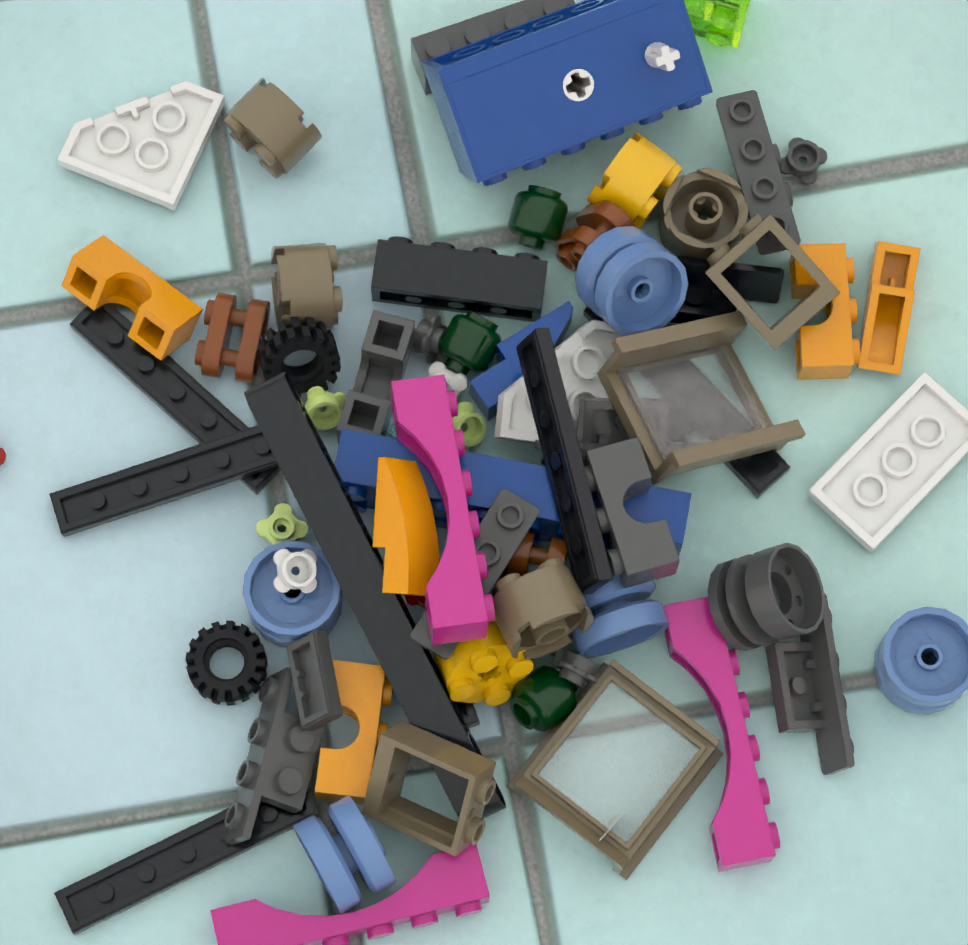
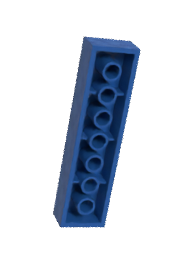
M342 429L334 465L359 513L366 512L367 508L375 509L378 457L416 461L430 498L435 525L438 528L447 529V517L441 495L429 472L412 452L398 442L396 438ZM466 451L465 456L459 457L461 471L469 470L473 494L471 497H466L468 510L477 511L479 524L500 491L507 489L534 505L540 511L538 518L529 530V532L535 533L533 545L538 544V540L551 542L552 537L564 540L546 466ZM650 486L648 493L628 499L624 503V508L627 514L635 521L652 523L666 519L679 556L683 545L692 493ZM591 493L595 508H598L593 493ZM603 534L602 538L605 550L607 551L611 547L607 535Z

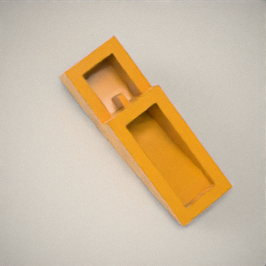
M881 241L875 242L861 330L860 362L857 364V368L901 374L921 248Z
M378 457L372 547L385 548L382 593L425 596L426 585L440 562L433 509L416 461Z

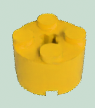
M635 132L633 138L626 142L603 173L602 184L599 187L595 185L587 201L591 204L602 200L614 203L628 214L636 228L641 229L651 216V212L658 201L664 199L667 189L683 168L677 164V160L644 136Z
M495 621L488 622L486 638L459 642L448 660H444L433 653L451 700L455 702H486L489 706L501 705L510 698V691L513 690V686L524 679L534 668L532 659H525L522 653L526 650L519 652L517 659L511 656Z

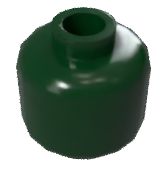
M529 185L527 191H520L516 194L508 221V228L513 234L520 236L518 244L543 250L544 243H555L560 238L568 213V206L560 199V192L545 187Z
M468 310L466 315H455L439 344L440 352L448 357L445 366L464 374L466 377L470 370L477 373L485 372L497 353L496 345L502 342L500 335L496 332L498 325Z
M540 666L513 686V700L510 702V707L517 721L526 729L531 730L534 728L535 730L546 732L570 716L576 708L575 692L577 691V686L570 684L567 679L558 677L560 671L553 667Z

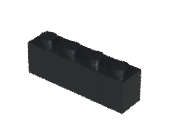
M398 236L390 237L388 240L378 239L371 283V297L374 302L467 313L470 310L483 316L535 322L541 318L548 261L540 260L538 256L530 253H517L515 256L499 255L495 250L484 247H477L472 251L455 249V246L445 242H433L429 246L413 244L412 240Z

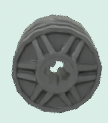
M786 542L758 551L753 555L748 554L717 564L710 574L707 590L709 608L714 623L723 638L736 649L748 651L779 640L784 641L815 631L823 620L825 599L818 570L809 555L797 545Z

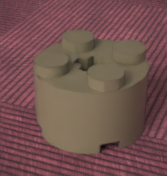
M261 78L226 113V118L223 120L225 125L232 131L230 136L247 152L253 147L254 151L261 158L260 164L276 179L282 173L287 174L322 138L320 131L313 123L308 128L302 123L304 112L273 83L269 82L266 84L264 78Z
M711 168L697 169V172L689 173L685 176L683 174L676 178L666 191L659 220L660 238L663 246L675 256L707 259L725 242L730 248L742 238V234L738 230L746 224L748 218V205L741 192L742 188L737 181L730 175ZM701 215L709 217L706 220L700 219Z
M326 243L273 246L271 264H278V272H275L274 277H271L276 323L284 320L286 326L292 324L291 317L298 316L301 324H304L306 317L313 318L315 326L319 321L323 322L326 325V329L338 324V312H342L343 301L341 287L333 286V271L338 269L336 246L326 245Z
M560 558L549 559L539 565L537 570L520 576L519 573L509 574L495 584L498 591L493 597L495 623L513 658L517 659L518 653L526 650L522 652L525 659H534L555 652L572 642L568 634L578 627L583 634L594 621V616L570 568L564 566Z

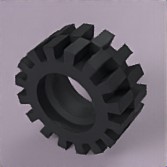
M297 316L291 317L292 324L286 326L284 320L277 322V332L270 327L266 332L267 340L261 339V351H259L265 381L282 372H286L300 398L301 393L308 392L312 387L320 386L324 391H327L329 389L327 381L335 383L337 380L336 372H340L341 359L334 335L330 329H326V325L323 322L319 321L315 326L313 318L306 317L304 324H301ZM309 350L316 353L313 360L301 366H289L284 363V359L296 351Z
M226 620L224 625H220L219 621L211 623L212 628L206 630L203 627L198 631V638L196 640L192 638L189 643L190 651L186 652L185 659L188 676L199 694L205 699H211L212 703L220 705V702H226L227 706L235 705V701L238 700L245 702L249 700V695L252 692L256 694L261 689L260 683L266 679L268 663L264 647L255 632L252 633L249 627L242 623L241 626H237L234 621ZM224 647L237 649L244 657L242 671L231 679L218 678L210 670L212 655Z

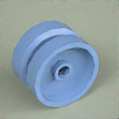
M634 226L616 227L596 238L586 248L581 257L575 277L578 296L585 305L597 316H600L614 331L624 336L665 327L677 315L685 301L688 287L686 268L677 256L661 246L647 232Z
M286 540L266 547L253 558L244 575L243 596L252 625L264 639L280 647H286L314 630L327 631L328 635L335 627L341 615L343 598L341 586L323 551L307 542ZM285 548L289 552L294 553L310 549L316 554L317 573L315 579L317 586L314 591L306 594L300 589H290L289 591L295 590L299 596L288 598L286 593H280L274 588L273 580L277 577V565L273 561V556L276 551ZM293 567L291 572L293 575H297L299 570L297 567Z
M612 575L613 579L593 594L583 595L594 616V621L583 634L579 627L572 632L570 637L576 653L585 658L608 655L642 643L667 629L670 622L663 603L652 599L646 600L656 588L654 580L624 588L620 575Z
M922 607L906 612L893 622L883 636L874 656L873 671L878 687L886 698L906 712L927 715L945 710L968 689V625L961 617L946 609ZM921 656L928 658L927 664L922 661Z
M346 795L328 805V816L336 831L335 835L331 836L322 820L314 815H310L292 825L315 871L340 914L361 903V892L352 875L358 871L367 888L375 893L396 883L395 876L385 858L386 851L369 820L362 816L350 795Z

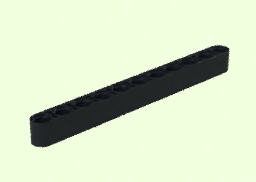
M282 372L245 391L244 395L248 406L410 724L482 755L456 702L451 700L430 651L411 640L410 635L416 624L401 594L382 593L384 561L378 549L372 547L373 539L291 379L286 372ZM431 763L459 818L469 780ZM497 783L491 800L484 807L482 819L506 808L504 797Z

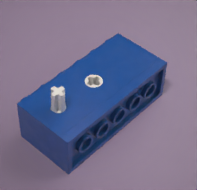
M583 0L421 62L460 173L476 183L483 182L484 186L493 185L505 180L508 177L506 172L521 166L524 171L540 167L547 162L545 157L561 151L562 155H569L581 151L586 147L585 142L599 136L601 140L615 138L625 132L624 126L639 121L640 125L656 122L664 117L663 111L677 106L678 110H685L702 103V96L713 92L684 0Z

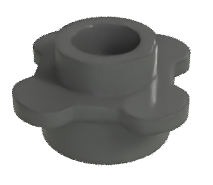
M799 137L793 138L788 144L789 151L786 157L781 158L780 172L785 175L792 174L800 178L801 182L805 185L813 184L817 180L816 172L819 166L827 160V153L823 148L818 147L809 140ZM804 158L806 159L807 163L801 164L799 162V159Z
M434 315L430 321L426 319L421 320L414 332L413 350L426 355V362L429 364L436 361L438 354H442L439 350V344L447 326L441 324V316Z
M565 650L559 662L553 660L551 663L552 666L560 669L558 677L567 679L570 684L582 688L585 682L597 684L599 680L593 676L597 664L574 652Z

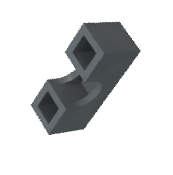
M373 310L361 348V362L353 390H348L336 429L338 444L342 429L386 436L393 413L391 406V381L403 380L413 347L415 321Z
M636 437L588 450L584 467L590 491L593 493L598 507L595 510L601 534L607 535L611 547L610 550L606 551L612 575H620L624 588L676 574L680 559L666 519L652 523H641L632 519L624 508V503L631 497L648 493L652 479L639 438Z

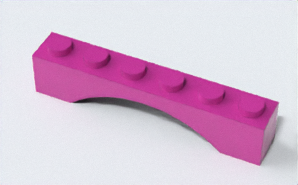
M444 374L391 381V406L397 441L412 452L429 472L441 495L447 517L448 535L446 546L436 571L426 585L425 607L432 645L486 638L488 622L495 621V610L491 593L483 594L481 579H487V565L484 552H476L474 538L480 537L477 511L468 510L466 497H471L473 494L469 470L461 471L459 457L465 456V444L462 430H454L452 417L458 416L455 390L447 391Z
M708 597L664 605L670 622L668 628L664 630L669 656L683 667L704 690L716 711L724 735L727 759L725 786L719 808L709 827L718 872L771 862L776 856L775 849L780 848V838L776 823H768L764 805L770 804V795L765 778L758 779L754 762L760 761L757 739L754 734L748 735L744 719L750 718L747 696L744 691L738 692L734 676L740 675L737 653L735 649L728 650L726 640L717 629L709 608Z
M476 844L470 845L456 857L446 852L432 854L419 873L400 890L377 904L351 913L331 916L299 915L275 909L256 899L213 909L210 912L218 945H350L349 937L367 933L368 940L382 938L395 933L393 926L411 922L413 929L429 926L439 922L437 915L455 911L456 917L479 913L483 911L481 904L489 902L490 895Z

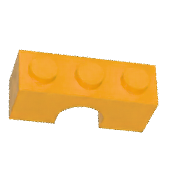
M104 235L72 256L61 285L94 311L106 303H118L130 308L136 314L128 337L160 361L190 340L203 310Z
M845 243L800 244L799 247L840 293L823 307L827 316L826 321L818 325L802 326L797 331L794 339L797 380L848 378L854 364H859L860 362L859 339H852L851 324L857 322L856 298H849L848 283H853L854 281L853 258H846ZM791 254L789 264L792 299H803L819 284Z
M333 660L342 712L355 719L360 729L355 741L345 748L330 749L321 747L315 795L316 799L337 801L346 795H350L355 804H364L380 735L388 730V723H381L382 707H391L393 688L388 679H386L381 665Z

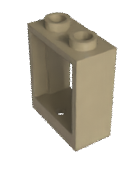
M757 213L738 230L744 236L731 248L725 242L706 259L711 266L705 273L769 345L776 350L836 297L840 291L770 213L764 219ZM769 230L819 284L771 327L764 322L721 274Z
M401 720L380 735L361 814L456 857L470 845H476L484 832L485 820L482 819L485 805L491 800L495 791L496 781L492 777L496 762ZM410 754L469 780L458 822L400 796Z

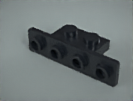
M677 256L686 268L688 287L685 301L670 323L681 324L737 311L734 304L705 273L711 266L706 259ZM732 263L721 273L745 300L774 304L779 302L784 278V270L782 268Z

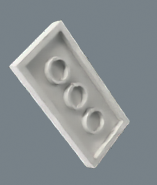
M924 372L809 489L807 495L866 550L872 553L968 453V410Z

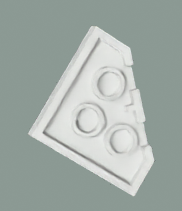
M184 81L171 86L170 91L149 99L144 96L115 107V112L94 120L89 117L76 122L58 156V164L61 167L175 211L222 111L225 97L214 91Z
M591 320L586 322L555 348L576 436L578 433L580 397L609 398L597 373L615 351L611 342L614 338L623 337L624 335L614 331L605 321ZM522 375L498 395L494 438L535 444V440H539Z

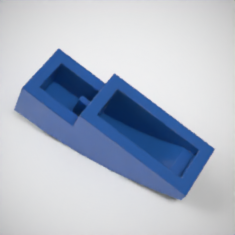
M569 301L497 344L496 359L499 363L469 381V394L487 421L497 415L498 395L523 375L516 350L517 345L535 328H549L554 349L559 346L572 322L573 306Z

